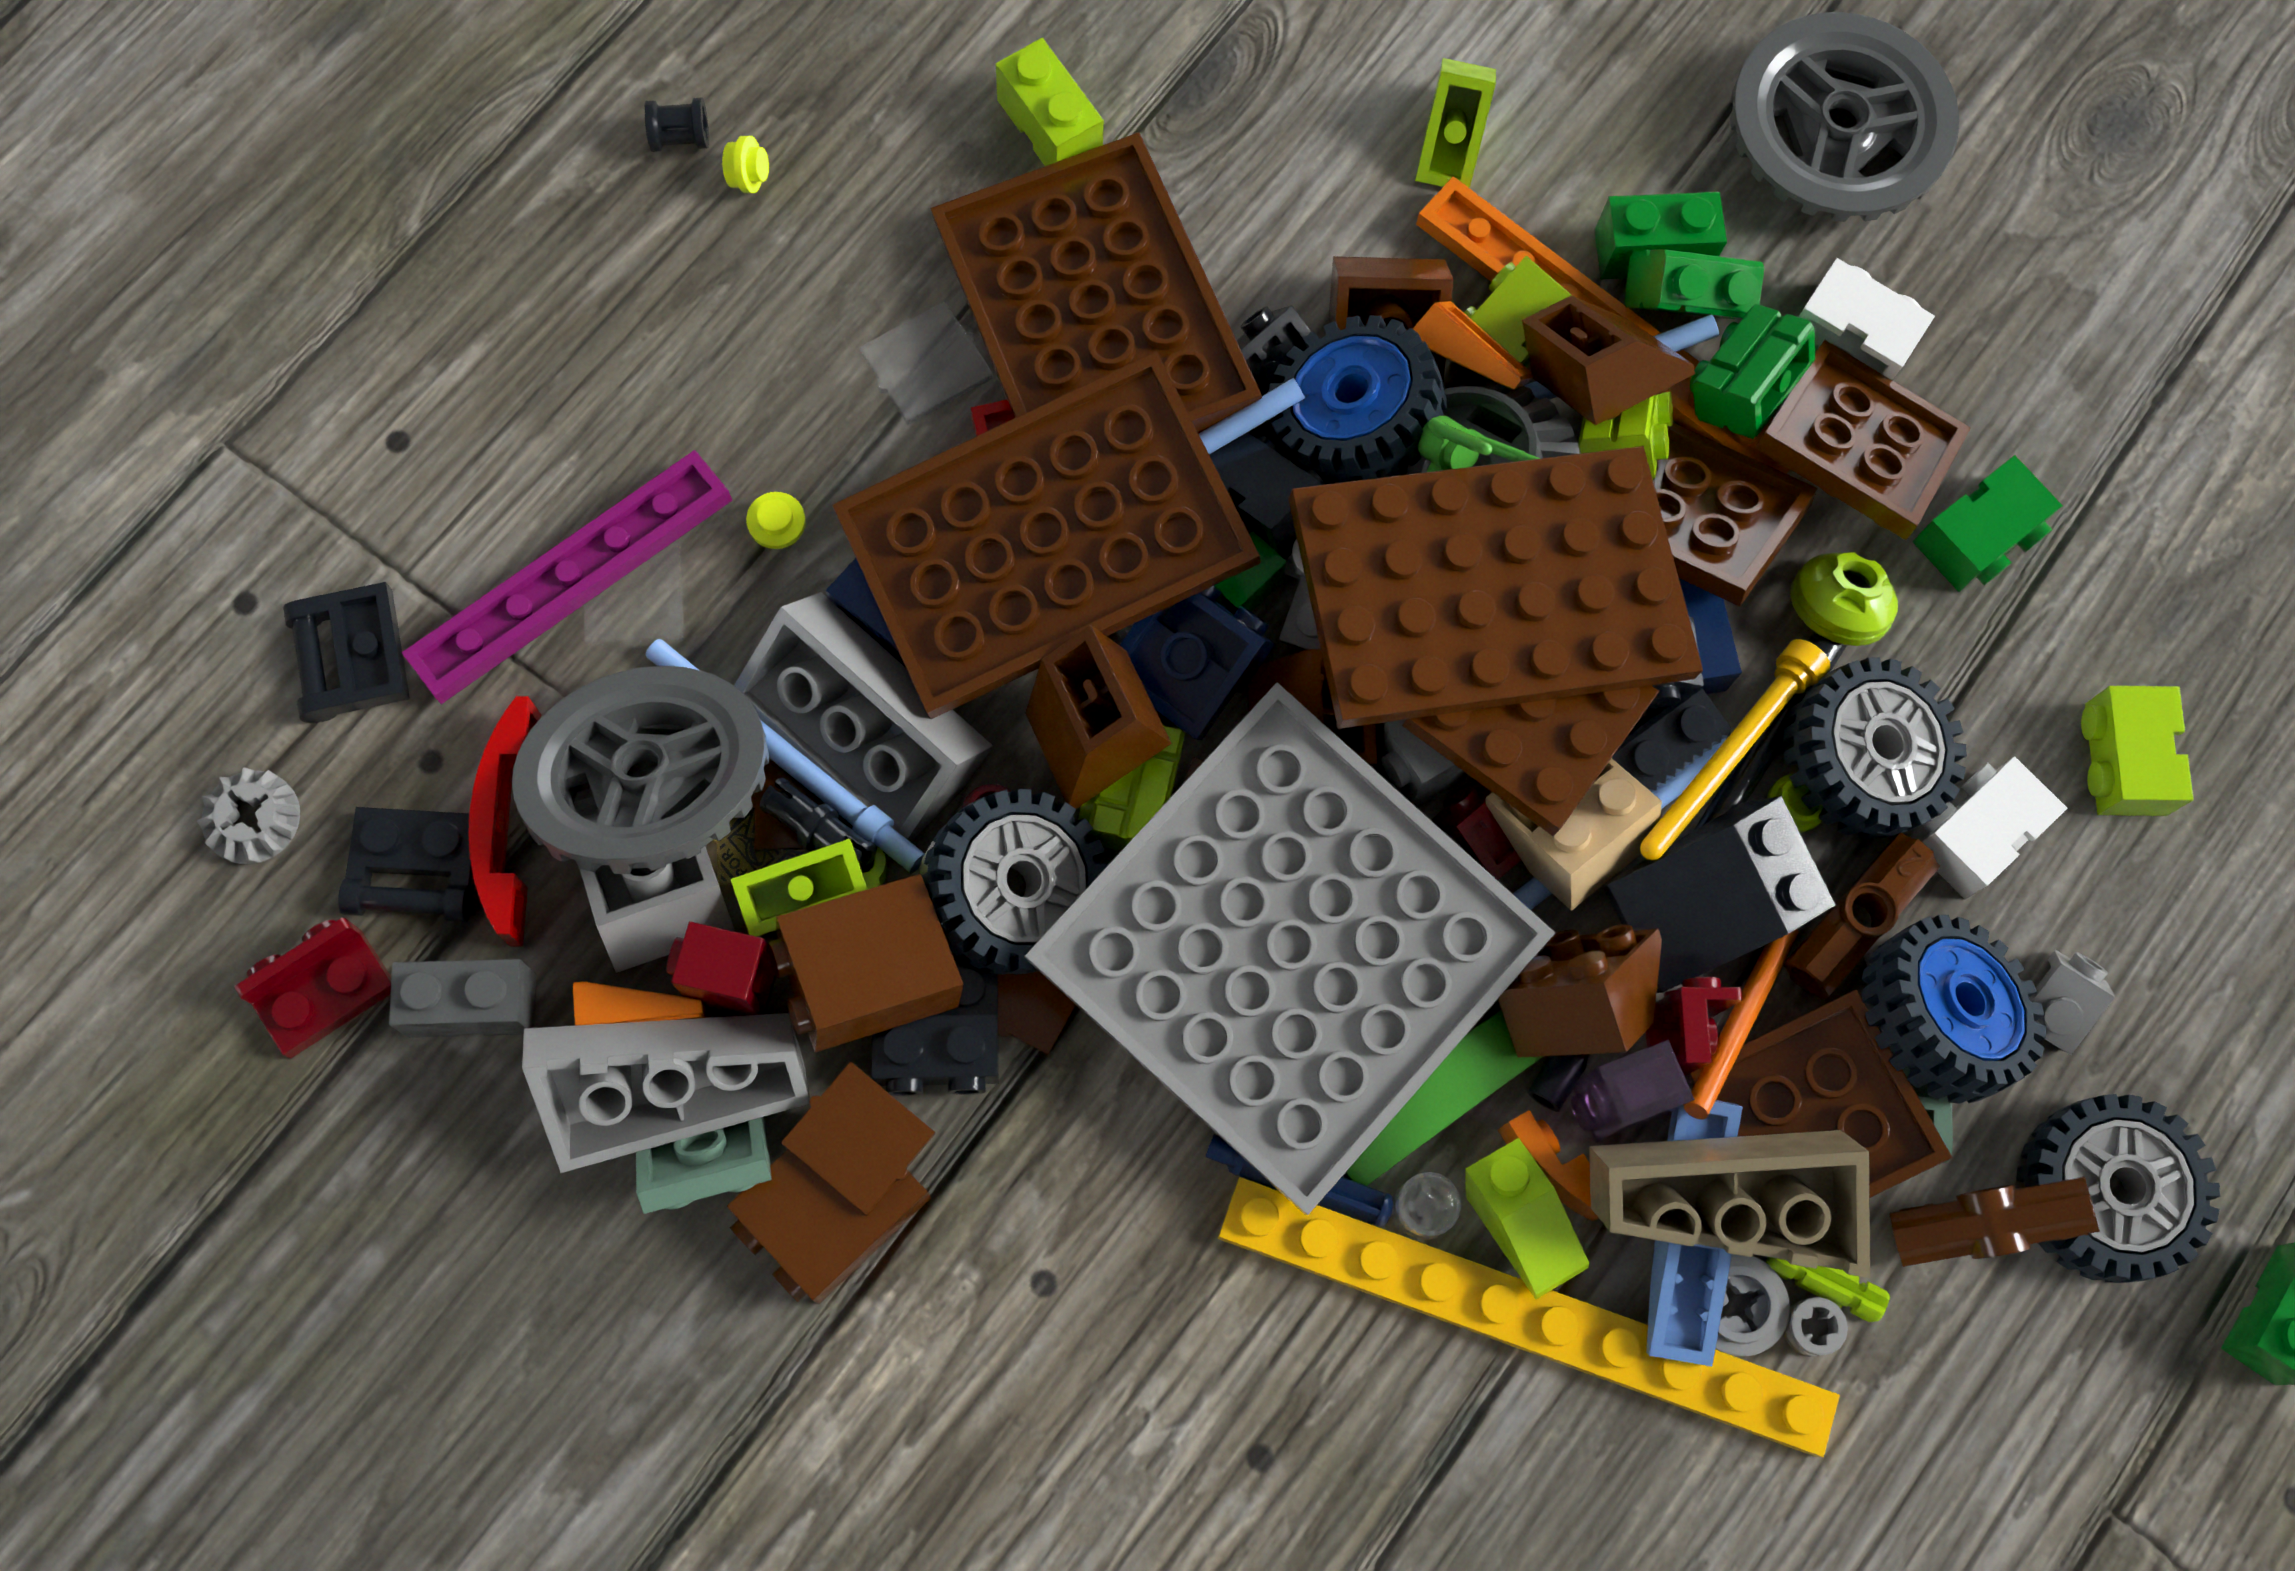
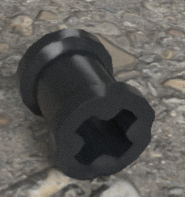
M702 97L693 98L691 104L658 106L655 100L645 101V128L651 152L662 151L664 145L696 144L698 149L709 147L708 117Z

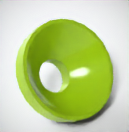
M1836 552L1815 556L1804 564L1791 584L1790 596L1798 616L1817 634L1843 645L1862 646L1879 641L1891 628L1898 612L1897 596L1884 569L1875 560H1866L1855 552ZM1843 571L1861 578L1871 588H1861L1853 585L1845 578Z

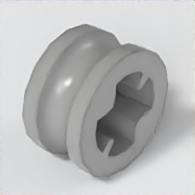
M1816 1297L1797 1301L1790 1306L1789 1320L1784 1331V1337L1790 1347L1802 1355L1812 1357L1832 1354L1840 1349L1846 1340L1848 1331L1846 1316L1838 1305L1828 1299ZM1813 1310L1820 1312L1817 1320H1827L1829 1328L1828 1334L1818 1336L1817 1345L1809 1341L1813 1335L1811 1333L1803 1334L1801 1328L1802 1320L1812 1318Z

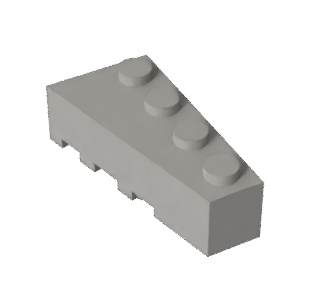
M789 1013L524 1029L522 1069L560 1173L810 1104L805 1064Z

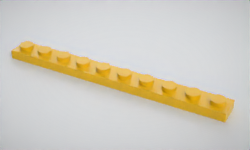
M1241 1177L1237 1180L1218 1236L1219 1240L1811 1456L1824 1457L1840 1397L1837 1393L1715 1350L1712 1367L1649 1356L1646 1353L1648 1325L1553 1290L1535 1299L1520 1278L1318 1205L1309 1215H1305L1280 1191Z

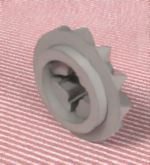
M243 767L241 773L231 777H219V785L212 793L202 796L204 808L202 818L198 819L197 822L203 831L206 840L205 844L217 855L230 862L255 864L273 858L288 846L298 829L300 821L298 798L286 781L269 770L267 772L254 771ZM240 799L252 807L259 804L262 805L255 812V816L258 819L257 825L262 830L258 833L255 829L249 828L242 822L234 826V822L240 817L236 801Z
M1732 1254L1726 1290L1730 1287L1736 1295L1750 1294L1757 1291L1758 1296L1751 1299L1752 1303L1744 1309L1748 1317L1747 1323H1743L1739 1316L1721 1317L1715 1350L1736 1357L1752 1356L1771 1348L1783 1335L1790 1314L1789 1297L1783 1281L1767 1263L1754 1256L1747 1257ZM1726 1292L1723 1306L1729 1302Z

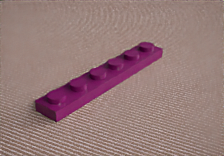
M693 450L401 653L440 704H443L733 501L729 490L697 451Z

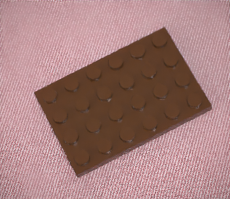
M1140 132L930 208L935 225L1015 418L1156 351L1197 432L1211 427L1262 398L1261 392Z
M1157 351L832 504L923 706L931 719L1039 669L1041 660L1089 625H1092L1108 636L1261 563L1260 555Z
M1644 446L1294 488L1291 491L1288 500L1338 729L1693 680L1703 671Z

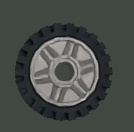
M1870 657L1861 661H1853L1827 673L1818 683L1808 687L1803 693L1798 695L1796 698L1798 703L1790 708L1786 718L1793 723L1784 728L1783 741L1794 744L1792 748L1783 752L1785 765H1798L1799 771L1790 775L1789 778L1794 788L1806 784L1809 792L1801 800L1808 809L1822 805L1824 808L1819 814L1818 819L1826 825L1839 822L1838 832L1846 835L1858 833V838L1861 839L1877 837L1881 839L1919 827L1941 815L1948 808L1946 803L1956 798L1960 789L1954 784L1964 779L1966 767L1955 763L1967 757L1966 744L1954 743L1953 740L1954 737L1964 733L1960 720L1948 722L1945 716L1954 710L1948 698L1936 702L1934 696L1940 688L1932 680L1918 684L1922 672L1913 666L1901 670L1902 662L1898 660L1888 659L1881 662L1880 657Z
M1016 789L1011 792L1004 790L980 798L965 806L947 821L948 823L938 831L932 840L935 842L934 846L927 851L924 864L928 865V872L922 875L944 935L950 941L949 948L956 956L965 955L968 957L967 963L978 969L988 968L990 969L989 973L1000 975H1020L1039 971L1025 958V955L1109 865L1108 863L1100 864L1098 855L1105 850L1100 839L1095 841L1090 839L1088 833L1093 827L1085 818L1077 821L1073 817L1076 809L1068 803L1064 802L1058 805L1054 803L1055 796L1045 792L1034 795L1031 794V789ZM1009 868L1019 871L1024 877L1026 891L1023 897L1014 894L1007 884Z
M2117 1094L2084 1099L2068 1105L2048 1116L2049 1120L2039 1124L2031 1133L2034 1140L2026 1143L2020 1156L2027 1160L2026 1164L2017 1168L2016 1181L2024 1182L2025 1187L2085 1176L2100 1232L2064 1240L2039 1242L2038 1244L2046 1253H2057L2059 1258L2056 1262L2066 1269H2078L2082 1277L2091 1280H2105L2108 1283L2139 1282L2168 1275L2179 1270L2178 1266L2188 1264L2199 1254L2195 1249L2207 1245L2213 1234L2206 1229V1226L2217 1223L2220 1209L2210 1206V1200L2220 1197V1184L2208 1182L2207 1173L2217 1171L2212 1157L2200 1158L2197 1151L2206 1145L2198 1134L2186 1135L2183 1132L2188 1126V1123L2179 1115H2164L2167 1107L2155 1101L2142 1103V1097L2124 1095L2117 1097ZM2112 1175L2122 1182L2125 1195L2123 1202L2118 1201L2111 1192L2110 1178Z

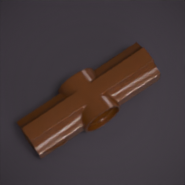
M1903 833L1895 835L1847 892L1834 902L1835 906L1828 909L1826 916L1783 964L1790 974V979L1805 992L1812 993L1822 1000L1828 998L1880 936L1894 927L1899 914L1941 867L1934 857V852L1919 839L1908 837ZM1853 903L1861 905L1870 913L1872 920L1871 928L1864 927L1854 918L1852 912Z
M2085 1176L2015 1189L2014 1185L1982 1189L1956 1195L1957 1200L1938 1204L1930 1203L1903 1208L1889 1213L1897 1250L1903 1267L1971 1255L1972 1259L2002 1256L2028 1250L2031 1248L2030 1244L2064 1240L2100 1232Z

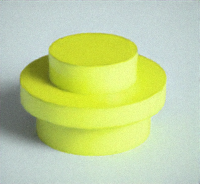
M740 136L736 142H728L725 145L722 167L728 186L739 188L743 193H756L761 183L766 181L769 173L768 155L763 147H759L757 140L753 136Z
M770 492L761 495L751 504L747 512L746 523L751 537L758 544L770 549H783L791 546L801 537L805 529L806 518L804 510L796 498L783 492Z

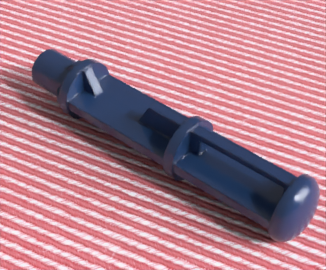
M1213 1134L1205 1156L1206 1158L1227 1165L1229 1172L1233 1175L1244 1177L1277 1190L1219 1135ZM1341 1177L1317 1205L1383 1228L1391 1217L1393 1198L1389 1193H1383Z

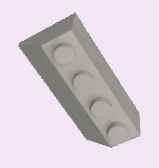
M822 592L780 607L734 685L750 700L761 721L867 807L875 805L894 820L893 828L910 842L966 787L993 747L991 743L953 709L931 719L923 706L907 668Z

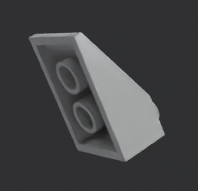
M657 766L652 767V768H649V769H646V770H643V771H640V772H637V773H634V774H631V775H628V776H630V777H643V776H646V775L650 774ZM591 788L577 792L574 802L576 813L587 820L599 816ZM706 846L700 849L701 853L689 859L685 857L666 864L664 868L652 871L649 868H634L629 874H614L609 865H602L594 872L580 869L597 929L616 973L669 955L675 938H684L689 921L735 932Z

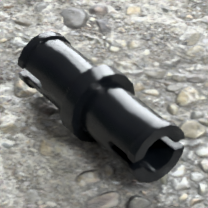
M784 778L775 781V786L781 790L780 793L771 785L767 788L761 798L760 809L796 833L797 841L801 846L809 851H813L851 839L858 863L865 870L869 867L876 855V845L867 841L839 820L838 811L827 804H816Z

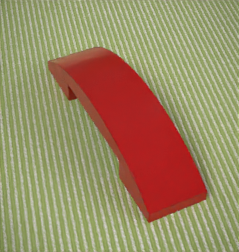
M516 696L495 726L477 769L469 811V851L478 896L496 934L511 947H523L528 887L514 873H505L513 768L523 741L542 716L529 696Z

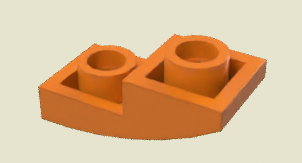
M1530 1110L1510 1120L1498 1129L1506 1144L1517 1138L1521 1140L1554 1186L1563 1204L1591 1221L1599 1219L1591 1209L1590 1163L1584 1153L1562 1165L1556 1155L1561 1151V1148L1553 1130L1543 1119L1536 1121Z

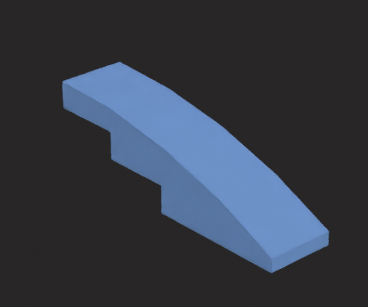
M1675 1093L1667 1141L1738 1136L1742 1106L1716 1100L1708 1117L1700 1120L1690 1116L1684 1110V1105L1689 1095ZM1655 1240L1646 1353L1649 1356L1713 1366L1732 1254L1716 1247L1694 1244L1692 1247Z

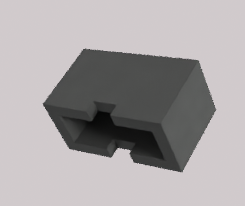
M520 959L392 962L389 1025L409 1038L457 1037L460 1034H483L484 1036L524 1035V1029L534 1028L536 973Z

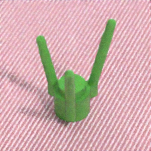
M1437 416L1427 422L1422 429L1423 433L1418 445L1420 455L1431 462L1427 472L1472 467L1476 463L1479 453L1483 455L1492 453L1513 462L1540 459L1525 453V451L1485 437L1474 429H1467L1448 416Z

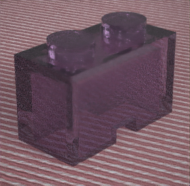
M1667 1040L1598 1066L1577 1082L1573 1089L1576 1096L1571 1097V1105L1580 1127L1585 1132L1591 1130L1595 1142L1598 1143L1663 1118L1675 1109L1692 1102L1694 1097L1670 1042Z

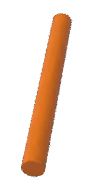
M1798 929L1764 946L1742 989V1001L1734 1005L1718 1037L1716 1052L1711 1056L1712 1063L1703 1067L1684 1105V1110L1690 1116L1700 1120L1708 1117L1799 933Z

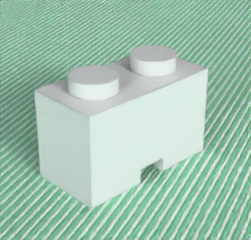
M1836 258L1799 315L1800 318L1811 321L1814 326L1815 351H1817L1825 339L1891 380L1895 378L1935 317L1921 308L1911 297L1897 294L1872 279L1869 273L1862 268L1850 266Z
M2016 757L2010 759L1997 770L1989 763L1984 765L1961 787L1969 795L1957 807L1951 802H1947L1948 808L1941 815L1922 825L1929 833L1921 842L1934 852V857L1941 866L1937 872L1964 899L1988 886L2020 855L2017 850L2028 840L2032 842L2037 839L2068 809Z

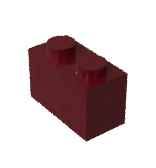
M689 921L684 938H675L667 962V973L673 975L671 983L683 997L701 1000L708 1010L727 1015L748 1016L766 1014L776 974L770 960L768 945L763 938Z

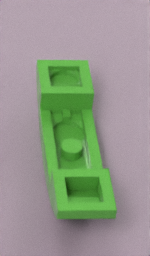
M1502 1010L1464 1036L1345 1172L1349 1180L1368 1186L1544 1056L1518 1058Z

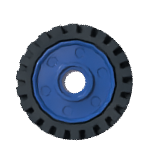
M1371 315L1365 327L1359 316L1346 318V329L1340 330L1336 321L1324 325L1327 336L1319 339L1314 331L1305 336L1303 340L1307 349L1302 351L1293 346L1286 354L1290 366L1279 364L1274 373L1277 383L1270 384L1269 387L1270 392L1294 378L1305 396L1303 400L1270 418L1275 433L1292 463L1298 467L1305 465L1312 468L1322 478L1325 485L1335 484L1337 479L1340 483L1357 481L1358 477H1362L1363 480L1379 478L1378 472L1386 470L1389 477L1402 474L1399 462L1403 459L1411 466L1416 464L1421 459L1418 445L1423 433V427L1432 418L1444 416L1442 410H1447V398L1442 377L1426 342H1423L1419 334L1412 328L1406 331L1402 322L1391 319L1386 326L1382 316Z
M1937 915L1932 919L1930 916L1903 929L1880 945L1868 959L1871 965L1864 969L1862 980L1869 984L1861 990L1862 1002L1874 1006V1008L1865 1013L1869 1026H1880L1882 1033L1874 1037L1881 1050L1891 1046L1895 1052L1888 1061L1897 1071L1905 1067L1910 1069L1907 1081L1916 1088L1928 1084L1927 1094L1934 1098L1940 1099L1947 1096L1949 1103L1960 1104L1967 1101L1969 1104L2005 1090L2025 1078L2036 1068L2037 1064L2035 1061L2042 1058L2044 1047L2039 1042L2046 1038V1026L2035 1021L2043 1017L2044 1012L2041 1003L2032 1002L2029 999L2031 995L2037 992L2032 980L2021 981L2018 976L2025 969L2017 958L2009 962L2005 959L2004 956L2009 948L1998 939L1989 944V931L1980 925L1970 929L1969 920L1957 917L1950 920L1949 915Z

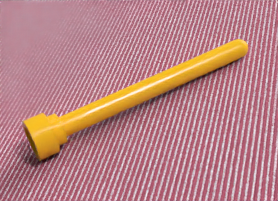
M1795 639L1789 643L1776 659L1777 668L1774 672L1776 678L1641 842L1640 852L1644 858L1653 861L1660 859L1793 695L1795 693H1803L1808 687L1818 683L1829 672L1830 661L1820 648L1802 639Z

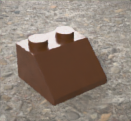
M1333 256L1329 323L1336 321L1339 329L1343 330L1346 329V318L1359 316L1365 327L1371 315L1382 316L1386 326L1391 319L1402 322L1406 331L1409 328L1413 329L1434 303L1452 301L1454 279L1445 259ZM1431 351L1444 382L1446 358Z

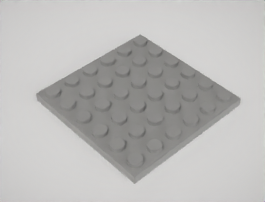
M1276 683L1025 955V958L1302 1213L1309 1215L1555 932L1280 684Z

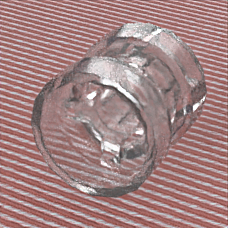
M1432 1172L1416 1174L1401 1185L1392 1197V1222L1401 1234L1412 1240L1423 1242L1435 1239L1452 1228L1460 1216L1462 1203L1459 1191L1452 1181L1441 1174Z

